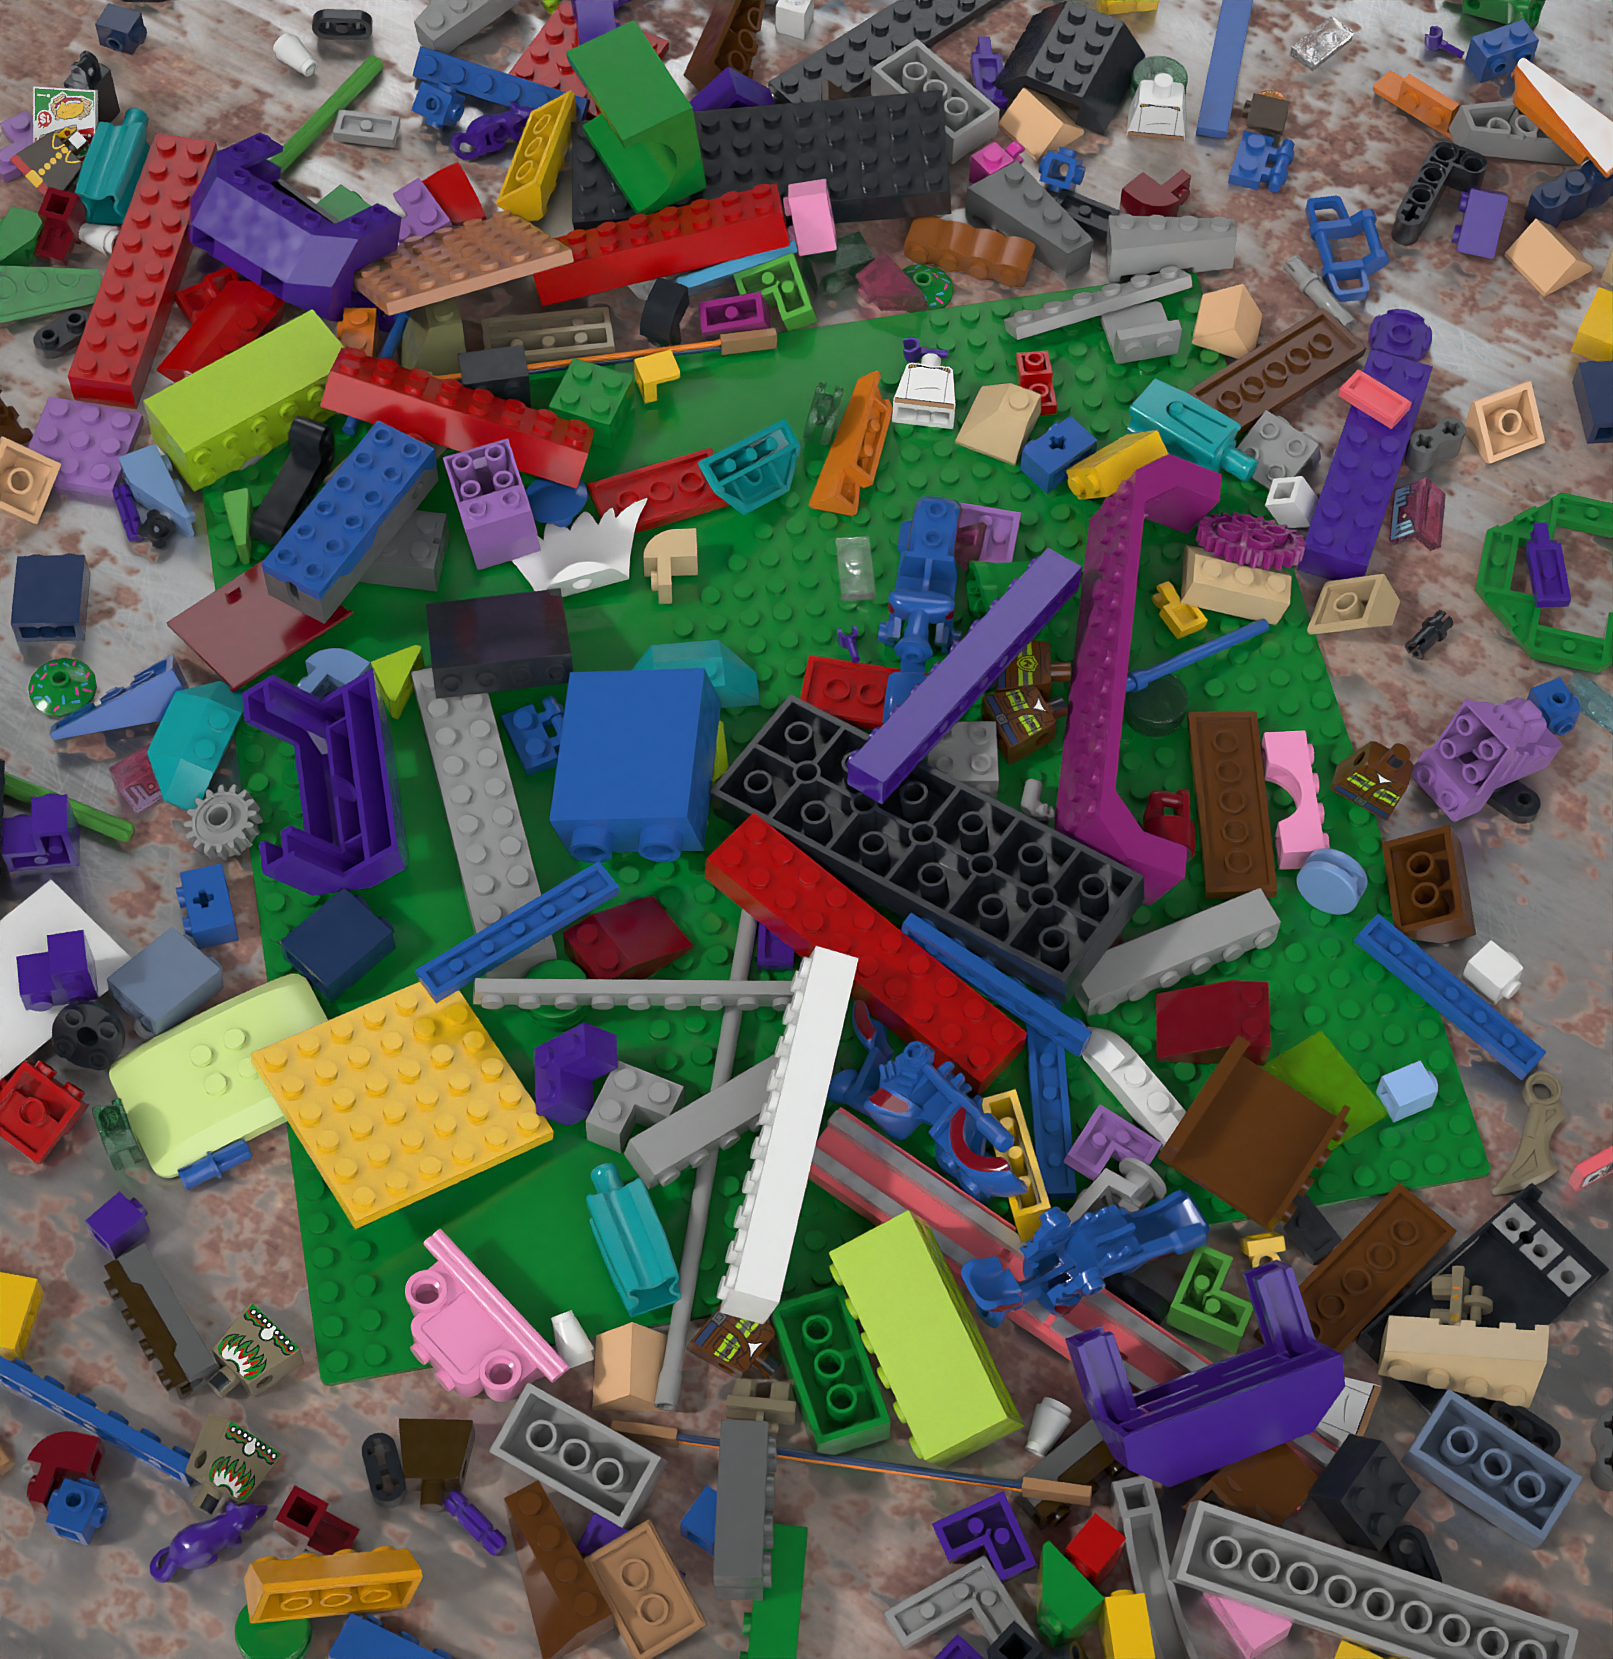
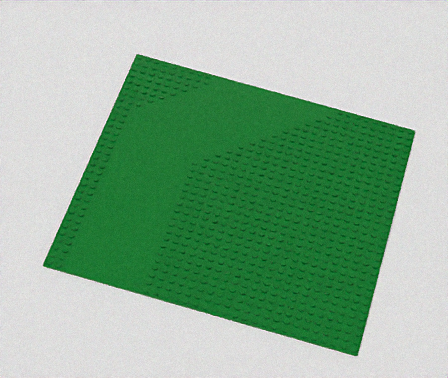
M1186 272L1191 275L1192 288L1142 302L1158 301L1162 304L1168 321L1179 320L1182 331L1178 353L1121 364L1115 363L1100 320L1101 315L1019 340L1007 333L1005 329L1004 319L1014 317V314L1018 311H1034L1043 308L1044 304L1051 301L1064 302L1073 299V296L1078 293L1101 291L1103 286L1108 285L1104 284L777 333V346L774 349L721 355V351H710L674 356L680 370V378L657 384V401L646 404L635 381L634 361L601 365L602 367L634 376L635 401L611 449L591 443L580 477L586 487L587 484L710 447L715 454L784 418L797 438L801 449L799 456L796 457L795 471L790 490L787 493L746 515H742L729 505L636 533L633 536L629 579L562 597L573 672L630 671L651 645L720 640L756 672L760 705L720 709L719 721H722L724 725L728 767H730L790 694L800 699L809 655L852 662L849 650L842 648L837 642L838 628L841 627V632L849 636L852 635V625L857 626L856 648L860 657L858 663L901 669V658L896 655L894 647L884 646L883 642H878L880 622H887L889 620L888 599L889 594L895 590L901 554L897 550L901 524L907 520H912L914 507L918 499L923 496H937L955 499L960 503L1020 512L1021 520L1012 562L1031 561L1034 557L1039 558L1049 548L1082 567L1078 593L1074 594L1032 639L1049 643L1051 662H1070L1072 675L1089 520L1102 507L1107 497L1079 500L1069 488L1068 479L1046 494L1020 470L1022 453L1016 466L955 444V440L982 386L1007 383L1019 386L1016 353L1048 350L1053 372L1052 384L1057 402L1056 414L1039 415L1027 443L1033 439H1039L1047 433L1053 424L1061 423L1071 416L1097 439L1096 452L1126 435L1127 427L1132 418L1129 415L1130 406L1155 378L1187 392L1227 367L1223 354L1192 344L1200 301L1203 296L1197 274ZM1131 281L1117 282L1116 284L1121 285ZM908 337H915L919 340L920 347L948 350V357L941 358L940 366L950 367L953 370L955 393L953 429L892 422L891 415L873 485L866 488L860 486L857 514L849 516L809 507L810 499L858 379L876 370L880 372L879 391L883 400H890L893 409L896 391L906 365L909 364L904 358L903 350L905 348L903 340ZM921 357V359H920L919 361H917V362H915V363L921 364V362H922V357ZM567 370L529 375L532 409L549 410V405ZM337 413L324 422L331 426L335 447L334 459L325 478L358 446L375 424L361 420L355 434L349 436L342 430L348 415ZM1248 429L1235 437V448L1239 446L1249 433ZM289 441L273 448L255 465H249L240 471H232L217 479L213 484L202 488L215 591L266 559L275 547L251 539L250 563L244 565L241 563L225 510L224 493L248 488L253 506V520L291 452ZM449 448L436 461L439 481L416 508L418 511L447 514L450 538L445 559L442 561L443 568L437 592L358 582L341 603L347 611H353L351 616L241 687L240 690L246 691L271 675L297 687L302 678L308 677L305 661L316 652L330 648L351 651L370 662L371 665L372 661L413 645H418L422 647L425 664L423 669L432 668L426 604L534 591L531 584L512 561L477 570L443 457L460 453V451ZM1224 469L1218 472L1222 474L1220 500L1205 515L1206 517H1211V514L1221 516V512L1233 516V512L1244 515L1248 513L1254 518L1263 516L1266 521L1276 520L1265 506L1269 495L1268 489L1252 479L1244 483ZM518 470L525 492L535 480L541 478ZM322 481V483H321V485H320L318 491L316 492L314 498L318 495V493H319V492L323 489V487L326 485L323 481ZM590 495L584 507L573 517L572 523L567 526L569 530H571L573 523L583 512L591 514L597 525H599L600 519ZM1144 519L1128 673L1136 669L1145 670L1256 622V620L1199 608L1208 620L1205 627L1177 639L1160 617L1161 609L1153 603L1151 597L1160 593L1156 588L1157 585L1169 581L1181 598L1184 547L1190 545L1205 549V547L1198 545L1199 541H1196L1199 522L1185 534L1149 519ZM534 520L537 536L543 540L547 523ZM696 528L698 575L671 576L672 604H659L658 591H652L651 577H644V550L649 541L661 532L671 529ZM957 537L955 560L958 577L953 599L955 611L952 621H954L953 628H955V631L961 632L960 641H962L975 621L968 613L964 574L970 561H978L982 541ZM1293 565L1291 568L1282 566L1291 575L1290 605L1276 625L1269 624V630L1149 682L1148 686L1140 691L1125 693L1115 790L1142 829L1143 814L1148 803V795L1151 791L1160 790L1176 793L1179 788L1187 789L1190 796V820L1195 824V856L1186 863L1185 878L1151 906L1142 903L1107 950L1234 899H1205L1187 727L1188 712L1257 711L1260 744L1265 732L1305 730L1307 744L1312 743L1314 748V763L1311 764L1312 773H1317L1319 778V793L1316 794L1317 803H1322L1324 807V823L1321 824L1322 832L1327 833L1329 836V849L1341 851L1361 865L1367 876V888L1360 897L1356 907L1351 912L1342 915L1323 912L1304 899L1298 890L1296 882L1297 875L1301 869L1279 870L1274 844L1278 823L1295 813L1297 810L1296 804L1292 796L1283 787L1265 780L1277 883L1276 897L1267 898L1281 921L1275 941L1265 948L1257 949L1255 947L1245 951L1234 961L1226 962L1224 960L1216 963L1202 974L1194 975L1192 973L1182 977L1171 987L1163 988L1161 986L1153 989L1137 1001L1129 999L1119 1003L1113 1010L1105 1014L1095 1013L1087 1017L1075 995L1072 996L1067 1005L1061 1002V1012L1068 1017L1078 1018L1086 1027L1108 1029L1121 1037L1139 1055L1187 1112L1218 1064L1156 1061V994L1230 980L1269 982L1271 1048L1265 1066L1259 1067L1334 1116H1337L1344 1105L1351 1108L1344 1119L1349 1124L1348 1128L1338 1143L1331 1139L1327 1146L1332 1151L1331 1155L1321 1170L1314 1166L1309 1174L1315 1180L1306 1194L1317 1208L1386 1196L1398 1183H1401L1409 1191L1485 1178L1490 1172V1165L1440 1013L1354 942L1357 935L1378 913L1394 926L1382 848L1383 839L1374 814L1330 790L1337 765L1353 754L1354 751L1316 635H1309L1307 631L1310 617ZM906 620L905 624L902 625L900 640L904 637V630L907 626L908 620ZM928 623V643L932 648V656L926 661L925 673H929L936 662H942L947 656V653H942V647L934 643L937 624ZM1071 676L1070 682H1051L1049 700L1061 696L1066 703L1067 709ZM568 683L488 692L541 895L594 863L582 862L572 857L549 821L557 766L526 776L502 726L500 716L533 704L537 715L543 713L546 709L542 701L548 696H554L557 703L561 704L565 710ZM994 687L987 689L958 722H984L980 716L982 697L994 694ZM414 688L399 719L392 718L384 702L393 741L409 860L406 869L369 888L349 890L353 896L356 894L360 895L368 903L370 911L377 918L383 916L389 921L395 931L393 937L396 948L333 1002L329 1001L309 982L328 1020L420 982L416 977V969L475 935ZM243 714L234 735L242 791L246 790L260 806L261 809L257 813L263 818V822L258 824L260 834L256 835L252 842L253 845L249 848L268 983L289 974L301 975L284 959L280 941L338 892L311 896L263 875L259 843L265 840L282 848L280 831L290 825L304 831L303 814L299 797L300 790L295 765L294 746L245 723ZM1067 715L1055 720L1056 730L1052 742L1012 765H1007L997 747L999 783L997 799L995 800L1024 814L1021 810V801L1025 782L1029 779H1035L1042 783L1039 801L1042 804H1048L1047 809L1052 806L1056 813ZM554 726L545 729L549 739L557 735ZM855 727L869 735L873 731L871 729ZM926 757L921 762L926 764ZM710 798L704 851H681L680 857L671 862L651 861L642 857L638 852H612V858L601 864L619 886V894L551 934L557 959L571 962L564 952V931L592 914L653 895L693 945V949L645 980H730L742 908L705 878L706 859L737 827L714 815ZM1164 807V815H1173V808ZM1055 816L1047 825L1054 829ZM850 889L902 931V925L906 918ZM758 922L748 981H792L796 970L799 971L803 959L795 951L793 971L757 969ZM474 981L459 989L535 1104L534 1048L584 1022L617 1035L618 1061L684 1086V1107L711 1091L725 1006L719 1010H703L701 1006H686V1008L681 1010H668L665 1006H650L644 1010H633L628 1008V1005H614L611 1009L598 1010L589 1005L585 1017L578 1024L565 1030L554 1031L541 1028L533 1023L526 1014L525 1009L520 1008L518 1005H504L498 1009L483 1008L482 1004H473ZM1023 982L1027 987V990L1034 993L1035 995L1045 994L1042 991ZM849 997L831 1079L836 1074L847 1069H854L860 1073L868 1055V1052L854 1032L852 1008L855 1000ZM759 1006L755 1010L742 1011L731 1079L775 1054L780 1036L784 1035L787 1026L782 1024L785 1011L774 1010L773 1006ZM996 1006L999 1011L1025 1031V1022L1002 1006ZM869 1013V1017L871 1019L880 1022L877 1018H875L872 1014ZM886 1027L889 1044L894 1050L891 1060L896 1061L895 1058L899 1054L904 1053L908 1044ZM1025 1040L1022 1052L980 1096L986 1098L1016 1089L1034 1149ZM1065 1049L1072 1146L1099 1104L1143 1131L1087 1064L1083 1056L1077 1057ZM1421 1061L1426 1071L1433 1073L1438 1084V1093L1433 1105L1393 1122L1376 1093L1381 1077ZM610 1072L593 1080L594 1104ZM968 1093L966 1094V1096L973 1099V1097L970 1096ZM826 1097L817 1139L828 1127L829 1118L841 1107L957 1187V1181L946 1175L936 1161L935 1140L928 1133L932 1126L923 1123L908 1138L894 1140L886 1135L871 1117L855 1110L848 1104L833 1103ZM545 1118L554 1131L552 1140L355 1229L287 1121L286 1126L322 1384L334 1386L433 1368L429 1362L423 1365L410 1349L414 1344L411 1323L415 1316L407 1302L405 1286L412 1275L419 1271L428 1270L438 1262L423 1243L439 1229L455 1243L550 1346H556L551 1318L570 1310L573 1311L588 1339H594L598 1334L631 1322L647 1328L670 1325L674 1303L635 1317L629 1316L610 1278L591 1230L589 1219L592 1217L586 1201L587 1195L597 1194L590 1174L594 1168L601 1164H615L624 1186L634 1182L636 1178H640L625 1157L624 1152L629 1140L647 1130L648 1127L636 1123L622 1152L618 1153L587 1140V1118L571 1126ZM761 1129L756 1132L746 1131L740 1135L741 1138L736 1144L726 1150H722L721 1147L719 1148L690 1321L710 1318L722 1303V1299L717 1298V1292L721 1278L726 1276L730 1266L729 1263L725 1262L726 1254L731 1240H735L738 1228H734V1221L740 1205L743 1206L747 1195L742 1193L743 1183L747 1172L751 1171L755 1159L750 1158L754 1140L756 1136H760ZM986 1139L984 1151L992 1157H996L993 1145ZM1158 1150L1149 1166L1157 1172L1165 1183L1167 1192L1164 1198L1180 1189L1186 1191L1194 1199L1210 1227L1251 1220L1157 1158L1161 1152ZM1110 1157L1100 1174L1107 1168L1123 1177L1119 1170L1120 1162ZM691 1165L679 1171L681 1173L680 1176L666 1186H662L659 1183L651 1189L647 1188L666 1234L678 1274L697 1167L692 1168ZM1075 1169V1199L1049 1200L1051 1208L1059 1207L1066 1214L1076 1203L1079 1194L1084 1189H1088L1094 1182ZM807 1179L779 1303L838 1285L829 1268L833 1264L829 1252L877 1227L810 1179ZM994 1197L984 1204L988 1209L1016 1227L1008 1197ZM1150 1199L1145 1205V1208L1159 1201Z

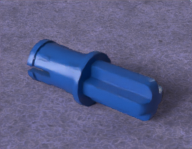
M240 1140L213 1154L208 1151L206 1152L207 1156L190 1165L179 1168L177 1171L186 1190L189 1191L216 1176L221 1178L222 1172L251 1159L252 1152L247 1142Z

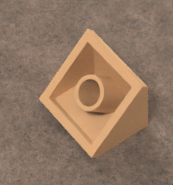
M1025 87L1022 88L998 122V127L1013 141H1018L1025 148V152L1037 163L1041 161L1044 155L1047 156L1048 151H1058L1059 146L1064 147L1084 134V129L1076 125V122L1045 94Z
M1535 219L1504 255L1544 297L1591 272L1594 267L1554 226Z
M1244 284L1203 294L1192 344L1236 359H1240L1256 349L1263 314Z
M1525 381L1471 402L1465 422V433L1486 463L1496 462L1545 443L1531 381Z
M1 437L0 513L37 525L61 464L14 441Z
M634 1322L596 1335L592 1409L669 1412L659 1410L654 1406L668 1335Z

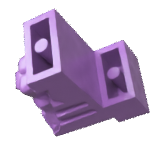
M508 438L443 457L477 570L541 551L533 514Z
M1516 697L1507 700L1505 704L1498 703L1494 705L1488 702H1474L1471 699H1466L1435 745L1423 751L1413 767L1411 777L1453 822L1480 812L1496 788L1547 768L1563 744L1547 728V723L1541 716L1542 712L1531 700L1526 701L1523 698Z

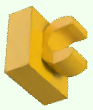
M1275 1231L1239 1237L1240 1251L1249 1256V1266L1251 1269L1259 1266V1261L1263 1256H1269L1270 1262L1274 1260L1280 1261L1276 1252L1286 1251L1284 1236Z

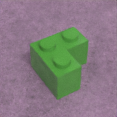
M793 253L733 275L740 295L761 292L769 304V309L778 306L788 331L798 330L819 322L801 269Z
M1204 1245L1196 1248L1171 1304L1166 1324L1236 1354L1254 1309L1252 1303L1222 1291L1233 1257Z

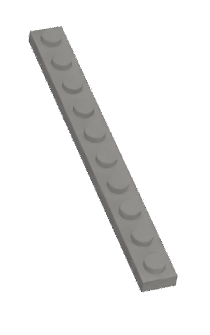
M475 978L473 1004H482V1007L487 1009H498L504 1005H518L522 1009H536L540 1005H555L556 1008L565 1010L576 1008L577 1005H592V1008L598 1010L611 1009L614 1005H628V1008L633 1010H644L650 1006H665L668 1010H681L686 1008V1006H701L703 1010H719L723 1006H737V1009L743 1011L755 1010L759 1006H773L774 1010L785 1011L787 1004L792 1002L794 992H790L792 981Z

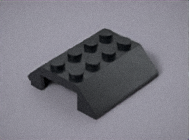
M1067 0L1044 8L1041 13L1032 16L1026 31L1023 32L1018 40L1015 50L1010 54L1004 69L999 73L994 85L997 89L1003 90V96L1015 100L1024 85L1077 105L1079 106V111L1075 124L1104 135L1146 55L1123 21Z

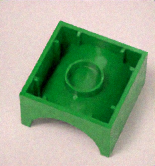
M635 20L566 52L568 62L601 111L593 120L582 125L584 134L636 215L653 214L707 188L693 108Z

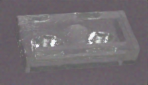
M1330 16L1291 47L1290 56L1309 70L1314 71L1351 42L1354 32Z
M869 536L836 538L835 547L841 600L875 599Z

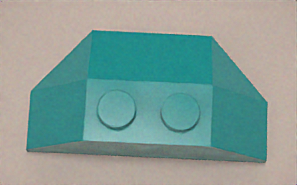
M784 418L701 460L697 464L713 492L742 515H746L790 490L796 466V457L799 456L801 446Z
M720 640L651 645L632 669L705 668L720 699L721 708L760 705L756 672Z
M217 681L175 692L147 750V756L164 802L187 812L190 809L196 810L198 807L194 801L196 798L204 800L206 790L209 789L243 716L242 693L245 691L238 689L232 693L229 690L231 687L227 683Z

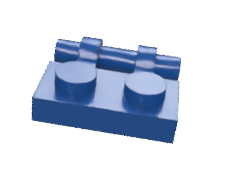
M1244 130L1229 174L1228 183L1258 190L1260 182L1269 184L1268 189L1271 192H1278L1281 185L1286 182L1288 176L1286 169L1292 163L1295 155L1293 151L1294 142L1286 139L1283 141L1282 146L1275 148L1272 147L1273 137ZM1267 162L1275 163V166L1272 168L1266 167Z
M548 696L543 699L542 703L546 710L538 715L533 704L500 716L502 726L526 776L557 766L558 756L556 753L559 752L565 710L561 704L557 703L554 696ZM554 726L557 735L549 739L545 729Z

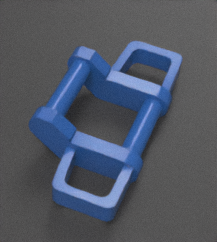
M1340 196L1308 199L1305 212L1310 227L1309 232L1311 239L1316 241L1323 264L1322 275L1329 291L1339 302L1366 299L1370 288L1368 276L1384 268L1390 262L1388 252L1383 249L1375 223L1377 218L1374 210L1362 209L1349 217ZM1334 209L1340 220L1318 222L1315 210ZM1364 231L1371 253L1363 257V259L1335 262L1329 240L1351 238ZM1359 279L1361 288L1341 290L1337 285V281Z

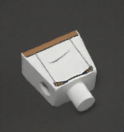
M1166 73L1157 74L1154 80L1140 81L1129 108L1127 135L1184 141L1187 116L1184 85L1173 82V78Z
M925 354L922 357L921 364L909 363L906 365L893 401L892 422L953 429L955 416L953 370L950 367L940 366L941 358L938 355Z
M1345 1377V1388L1316 1427L1314 1433L1338 1449L1349 1434L1364 1436L1382 1386Z

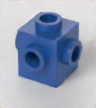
M421 81L411 111L426 117L425 122L433 127L442 129L444 125L456 126V123L463 115V104L466 97L456 93L457 87L449 83L440 81L437 84Z
M1059 146L1058 151H1048L1047 156L1044 155L1040 162L1039 173H1041L1039 181L1047 183V189L1061 193L1063 188L1074 190L1076 184L1081 185L1085 175L1086 167L1082 166L1084 159L1076 157L1077 151ZM1063 164L1069 166L1066 176L1060 173V167Z
M1561 677L1531 688L1527 700H1531L1542 712L1541 716L1545 719L1547 728L1553 735H1564L1575 727L1581 711L1580 702L1577 696L1569 691Z
M65 1478L60 1490L55 1489L48 1503L49 1514L45 1522L53 1535L89 1546L96 1528H101L104 1525L109 1506L100 1490V1486L95 1482L84 1478H79L75 1482Z

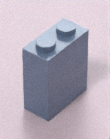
M173 926L107 978L110 998L130 1016L141 1022V1025L155 1036L183 1022L224 988L222 980L223 969L220 963L211 955L205 956L188 934H180Z

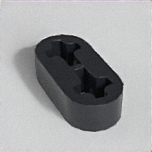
M374 1433L368 1436L362 1445V1457L370 1490L375 1502L379 1506L394 1508L402 1503L407 1494L397 1447L393 1438L388 1434ZM382 1445L384 1450H388L384 1454L386 1464L379 1466L376 1455H371L375 1453V1446ZM388 1474L392 1485L396 1486L393 1489L394 1494L391 1496H386L385 1491H379L384 1488L382 1476Z

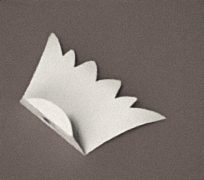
M647 498L633 503L623 510L617 518H615L613 508H610L601 518L599 525H597L588 512H583L575 520L571 530L567 527H557L554 523H547L544 539L542 540L538 537L541 551L511 561L525 576L534 591L561 588L562 597L629 579L634 531Z

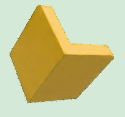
M671 349L634 359L635 381L645 404L657 401V384L680 378V370Z

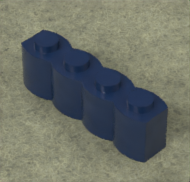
M1589 160L1581 169L1563 173L1556 182H1547L1539 185L1531 194L1524 219L1529 225L1535 219H1538L1556 228L1561 221L1579 217L1586 208L1601 206L1610 196H1613V174L1608 178L1604 177L1593 162Z

